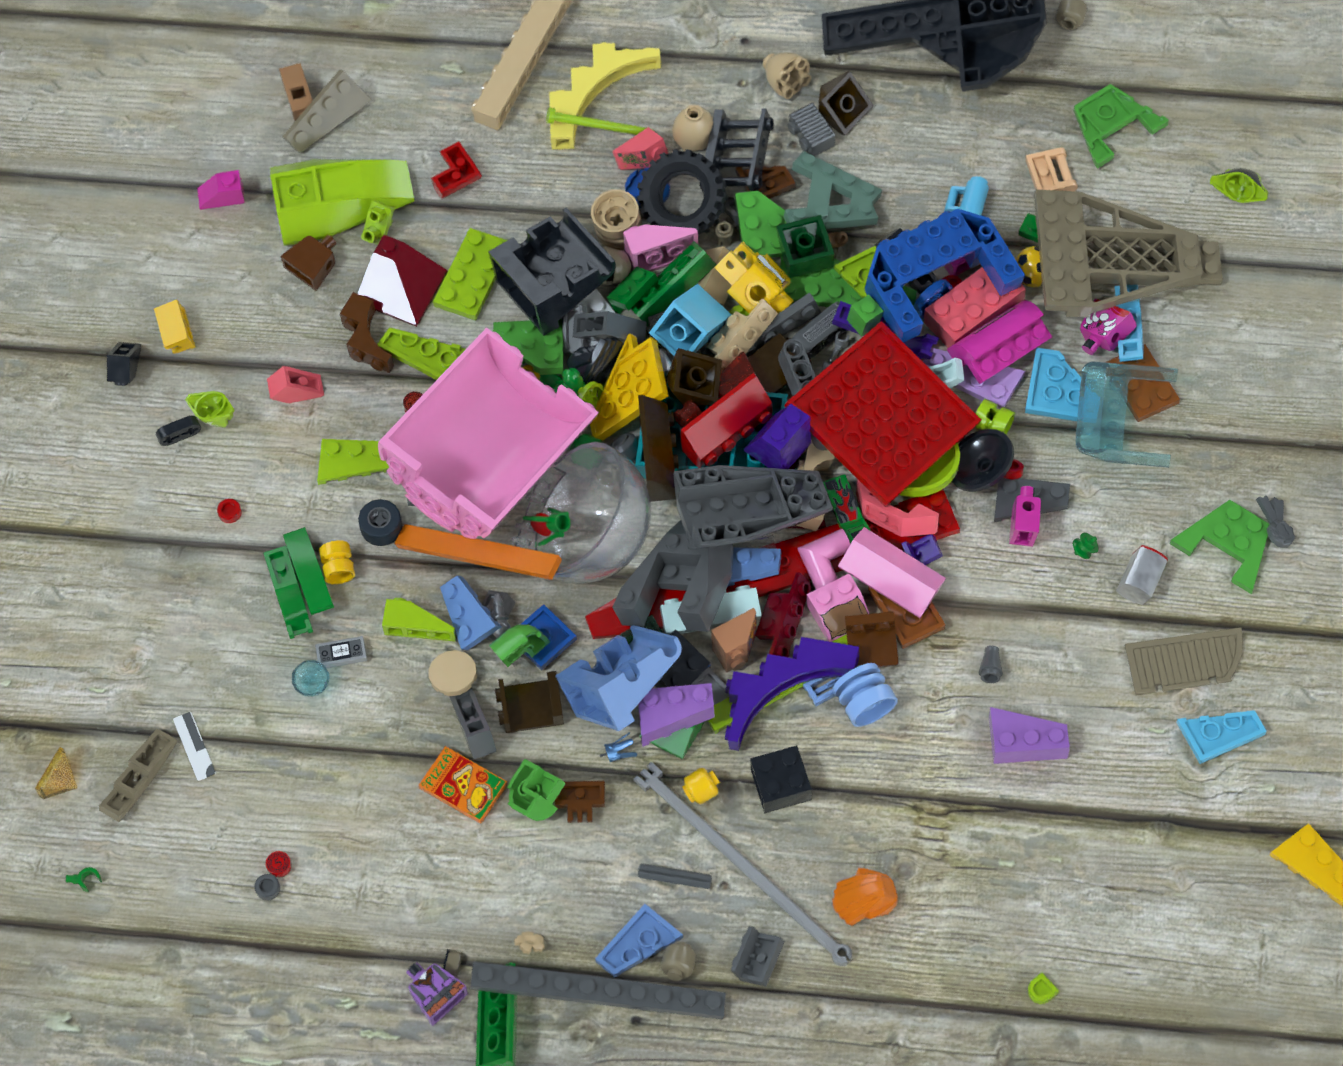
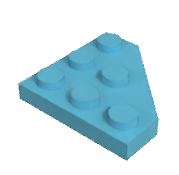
M1036 347L1025 413L1095 424L1099 398L1086 387L1085 381L1074 368L1072 369L1068 365L1060 351Z

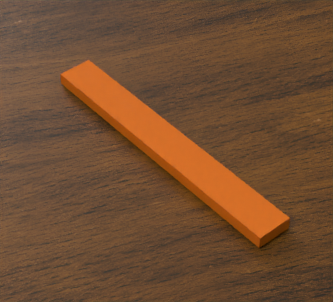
M404 524L394 543L400 549L549 580L553 579L562 561L561 557L556 554L477 538L470 539L462 535Z

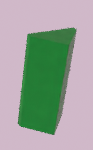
M693 241L657 276L659 280L638 300L631 310L642 321L647 322L646 325L651 328L675 299L694 287L717 264Z
M513 962L505 964L506 966L516 967V963ZM478 990L476 1066H516L518 995Z

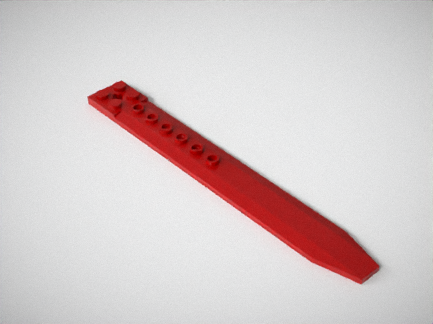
M944 489L931 495L914 497L894 505V507L906 513H909L918 504L939 513L938 530L933 534L936 540L960 533V527ZM865 519L871 532L902 551L904 549L901 543L907 541L912 544L927 536L901 537ZM839 525L828 526L763 547L781 549L779 575L754 581L746 579L734 582L735 585L726 588V593L736 591V587L750 585V589L756 588L759 598L769 593L790 588L796 572H800L808 581H812L797 548L840 530ZM844 555L830 560L835 573L843 571L838 566ZM660 589L643 628L654 631L663 629L660 606L664 605V601L678 598L679 602H681L686 591ZM616 598L585 616L593 639L614 638L617 635L622 637L633 636L630 629L631 626L622 625L612 608Z

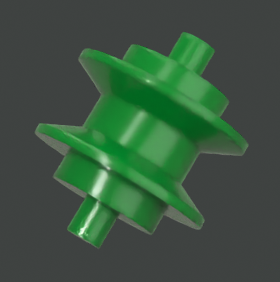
M1082 533L1080 539L1076 538L1073 540L1074 554L1083 559H1089L1091 553L1095 554L1099 550L1097 538L1088 533Z

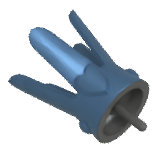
M630 732L613 743L604 744L606 753L601 754L600 757L607 755L611 763L621 758L637 756L636 752L617 753L632 745V739L617 743L628 736Z

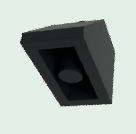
M118 342L107 354V382H114L118 386H125L131 383L136 377L141 344Z

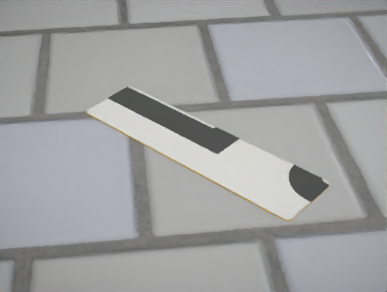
M188 712L175 717L173 721L197 780L200 781L215 775L216 772L192 713Z

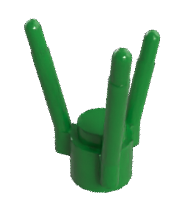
M548 507L547 511L552 513L550 516H523V520L546 522L547 528L554 532L553 535L537 543V548L546 545L556 538L564 537V532L571 525L568 512Z

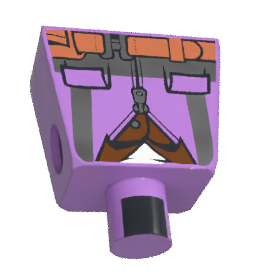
M416 962L406 972L414 980L408 986L409 992L432 1026L468 995L467 987L461 981L435 963L424 970Z

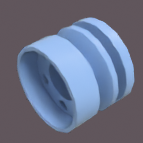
M867 663L852 669L843 675L833 686L835 696L839 698L841 705L846 706L845 713L855 727H862L881 719L896 706L898 701L891 687L884 684L885 677L880 673V669L875 663Z

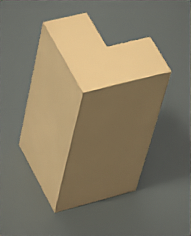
M724 246L705 250L716 264L730 252ZM728 261V266L730 268H734V266ZM715 268L697 283L718 303L724 306L729 295L727 291L732 285Z

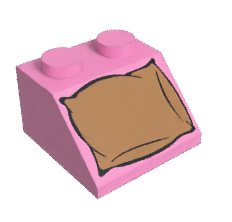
M850 573L807 594V607L829 642L847 634L845 616L869 614L862 593Z

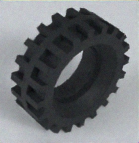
M674 149L672 150L673 153L666 154L664 152L660 154V159L657 161L652 160L649 163L651 165L647 171L643 170L641 174L643 176L642 182H638L637 188L640 192L639 196H637V201L640 203L641 213L650 225L696 228L698 235L703 232L707 234L711 231L709 228L714 223L717 225L720 222L718 218L726 210L724 204L725 200H728L725 190L727 185L722 178L721 172L704 155L694 153L688 149L685 151ZM679 175H690L697 178L704 190V199L701 206L688 216H677L670 213L663 202V192L666 185L671 179Z

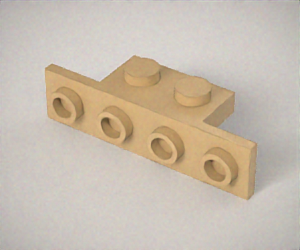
M764 299L759 301L748 316L735 311L708 344L707 348L716 354L714 358L722 360L719 386L778 315Z

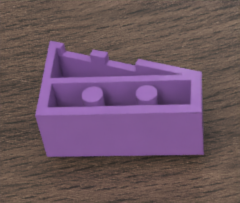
M712 683L652 688L639 702L642 747L658 738L668 737L675 731L683 728L687 729L714 718Z

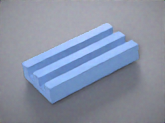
M831 677L810 680L804 683L803 687L808 692L810 699L813 700L814 705L818 706L835 697L833 689L827 690L832 688L841 677L833 679L815 690L812 688Z

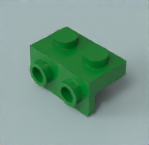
M637 266L611 292L607 299L616 313L620 314L624 309L629 311L659 279L655 273Z

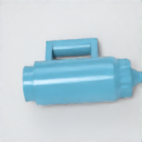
M974 176L967 182L966 187L951 186L944 211L952 212L956 209H961L982 215L989 190L988 181L982 177ZM958 194H964L960 207L955 206Z

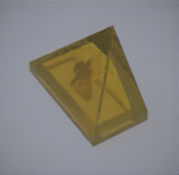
M61 747L57 750L35 787L36 792L42 799L77 789L69 758Z

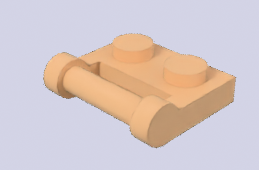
M1055 148L1026 155L1025 160L1035 190L1076 191L1078 189L1076 180H1073L1066 161L1067 154L1064 148ZM1051 160L1057 161L1064 181H1058Z

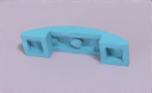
M1120 285L1115 286V296L1121 295ZM1127 285V292L1139 289L1138 285ZM1140 299L1117 305L1119 308L1130 311L1137 325L1124 340L1118 341L1120 362L1143 359L1144 356Z

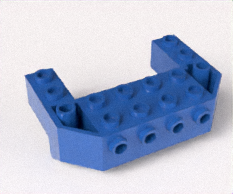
M956 209L952 212L945 211L933 221L926 220L918 228L911 231L907 229L901 232L898 237L892 240L885 239L878 244L866 281L865 292L882 308L884 320L891 331L903 343L920 335L923 321L903 290V285L964 257L970 268L981 264L1000 296L1021 287L1025 274L990 218L961 209Z

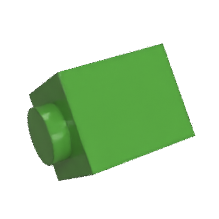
M868 294L850 307L847 321L862 337L880 323L884 311Z

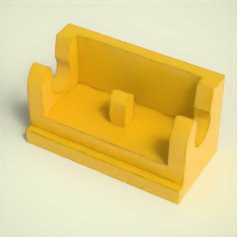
M177 299L154 308L163 345L166 350L172 348V353L176 354L190 348H196L186 310Z

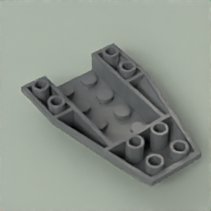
M724 465L674 471L677 509L689 544L697 548L747 542L832 511V505L819 471Z

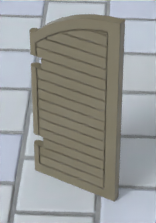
M1240 627L1125 644L1135 695L1156 693L1155 686L1159 685L1162 686V691L1210 685L1209 678H1216L1217 684L1232 682L1231 678L1238 667L1242 654L1243 634Z

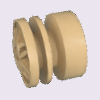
M609 190L603 192L595 199L591 206V217L598 241L607 247L618 250L625 249L623 232L631 227L643 225L637 201L626 191Z

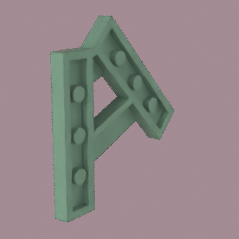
M805 151L793 162L791 170L811 179L807 208L785 209L784 219L786 223L821 215L826 229L877 225L878 215L873 205L881 197L882 189ZM831 190L850 198V204L829 206Z

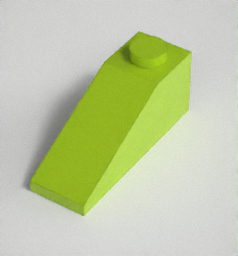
M403 598L386 599L382 622L384 635L456 642L457 637L453 626L411 601Z

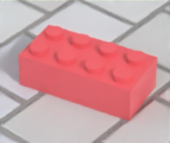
M982 267L928 306L924 311V324L949 348L1006 310L1025 300L1026 288L1021 284V287L1000 296Z

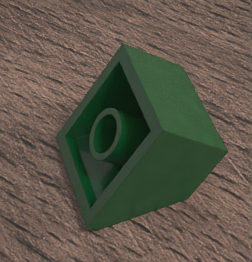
M821 215L776 226L782 258L789 278L834 267V251Z

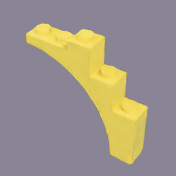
M603 42L593 44V67L580 66L571 68L572 91L557 90L549 92L550 108H555V112L582 116L593 99L612 83L637 72L661 68L660 48L615 50V43ZM557 121L550 124L552 150L574 149L578 125Z

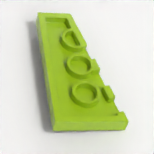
M876 246L834 265V270L862 298L867 296L865 285Z
M390 327L377 344L381 349L391 354L393 358L435 380L466 350L458 344L452 343L449 345L439 342L438 339H426L418 337V334Z

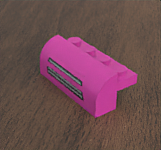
M1023 300L947 348V351L952 359H961L963 366L967 364L978 383L981 384L1052 338V335L1040 318L1044 315L1042 311L1032 302Z

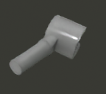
M841 331L835 335V347L828 360L830 364L835 361L841 349L848 347L849 335H847L845 340H841Z

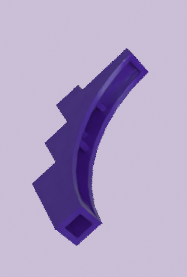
M801 637L800 644H795L793 658L767 654L766 662H761L759 675L733 671L732 679L727 680L725 693L729 694V701L732 703L730 718H733L732 725L727 726L725 732V740L728 741L729 749L739 751L744 734L754 717L769 701L781 692L797 684L818 678L842 677L852 669L857 668L859 647Z

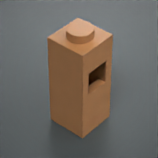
M301 63L279 69L294 121L298 119L312 102Z

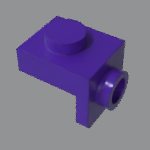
M929 534L912 544L907 541L901 543L904 549L903 552L924 565L943 557L933 534Z

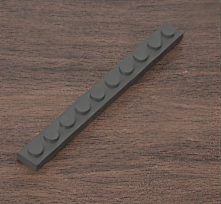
M473 962L470 989L720 1020H723L725 1013L726 992Z

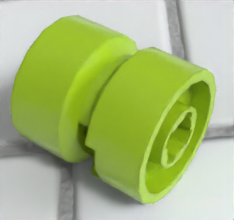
M984 399L975 413L981 419V422L975 428L980 430L996 429L1007 435L1014 421L1015 412L1005 407L998 409L996 403Z

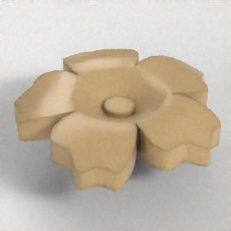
M526 931L514 939L515 946H520L523 954H530L532 950L534 952H542L544 949V937L540 934Z

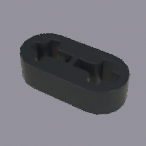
M187 416L160 427L156 431V437L161 446H169L196 435L200 432L201 426L196 416Z

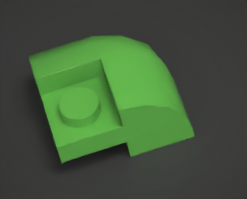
M517 624L507 629L489 646L501 661L509 667L525 652L534 657L550 641L536 627Z
M524 759L507 787L510 790L508 805L532 820H545L558 809L553 805V802L566 783L546 772L538 765Z

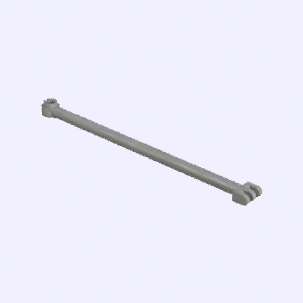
M652 762L647 765L649 770L653 772L652 774L646 769L640 772L646 779L645 781L638 775L633 778L634 782L645 792L651 787L826 948L832 954V960L836 965L846 966L848 961L851 962V948L848 945L836 942L662 782L660 778L663 776V772ZM838 951H846V957L839 956L837 954Z

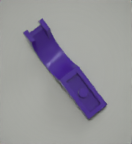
M840 301L832 324L859 334L847 321L852 305ZM882 317L881 321L889 328L886 321ZM925 334L924 336L914 337L904 342V344L918 358L931 359L933 353L930 350L933 344H937L939 338Z

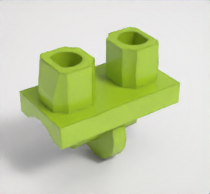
M376 199L372 200L361 238L369 243L378 245L382 236L387 235L388 229L392 225L394 208L384 205Z

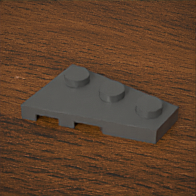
M1003 477L998 482L994 523L1000 522L1002 519L1011 518L1016 496L1020 495V488L1022 486L1035 488L1034 497L1041 499L1040 514L1068 509L1070 484L1022 478L1012 480Z

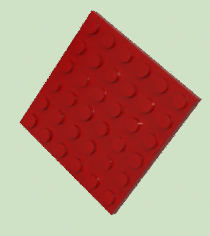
M882 321L784 405L786 407L792 404L810 416V432L885 507L981 422V419Z

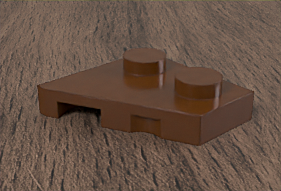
M763 166L762 188H759V192L767 198H774L796 188V182L786 166ZM743 167L735 168V173L738 177L749 176L750 169H743ZM744 186V188L746 189V191H747V192H750V190L748 189V187H747V186Z

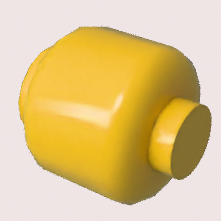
M701 767L684 778L685 785L682 788L692 803L703 804L718 794L717 785L720 781L713 770L708 772L705 768Z

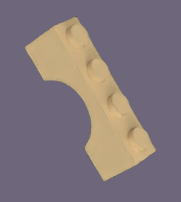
M811 440V444L802 453L801 459L798 460L795 470L826 471L831 466L835 456L829 450L822 451L817 449ZM824 514L797 524V526L816 531L823 521Z

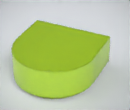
M1043 972L1036 976L1028 986V996L1037 1004H1045L1059 994V990Z

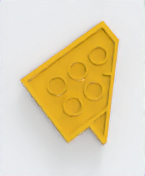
M631 333L627 336L595 408L599 413L590 423L592 436L602 441L640 416L638 395H645L659 401L669 396L656 339L650 337L638 345L636 336Z

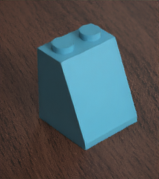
M696 284L670 304L649 334L673 356H675L678 348L696 353L720 331L732 314L699 284Z

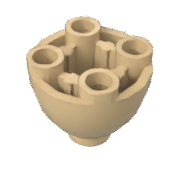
M785 52L775 55L772 53L763 61V68L766 70V77L770 86L778 95L785 99L792 98L794 94L798 93L811 81L809 63L807 59L798 54Z
M690 105L677 115L672 132L674 140L682 147L683 151L686 149L698 151L707 148L710 131L713 126V116L709 111L698 105Z

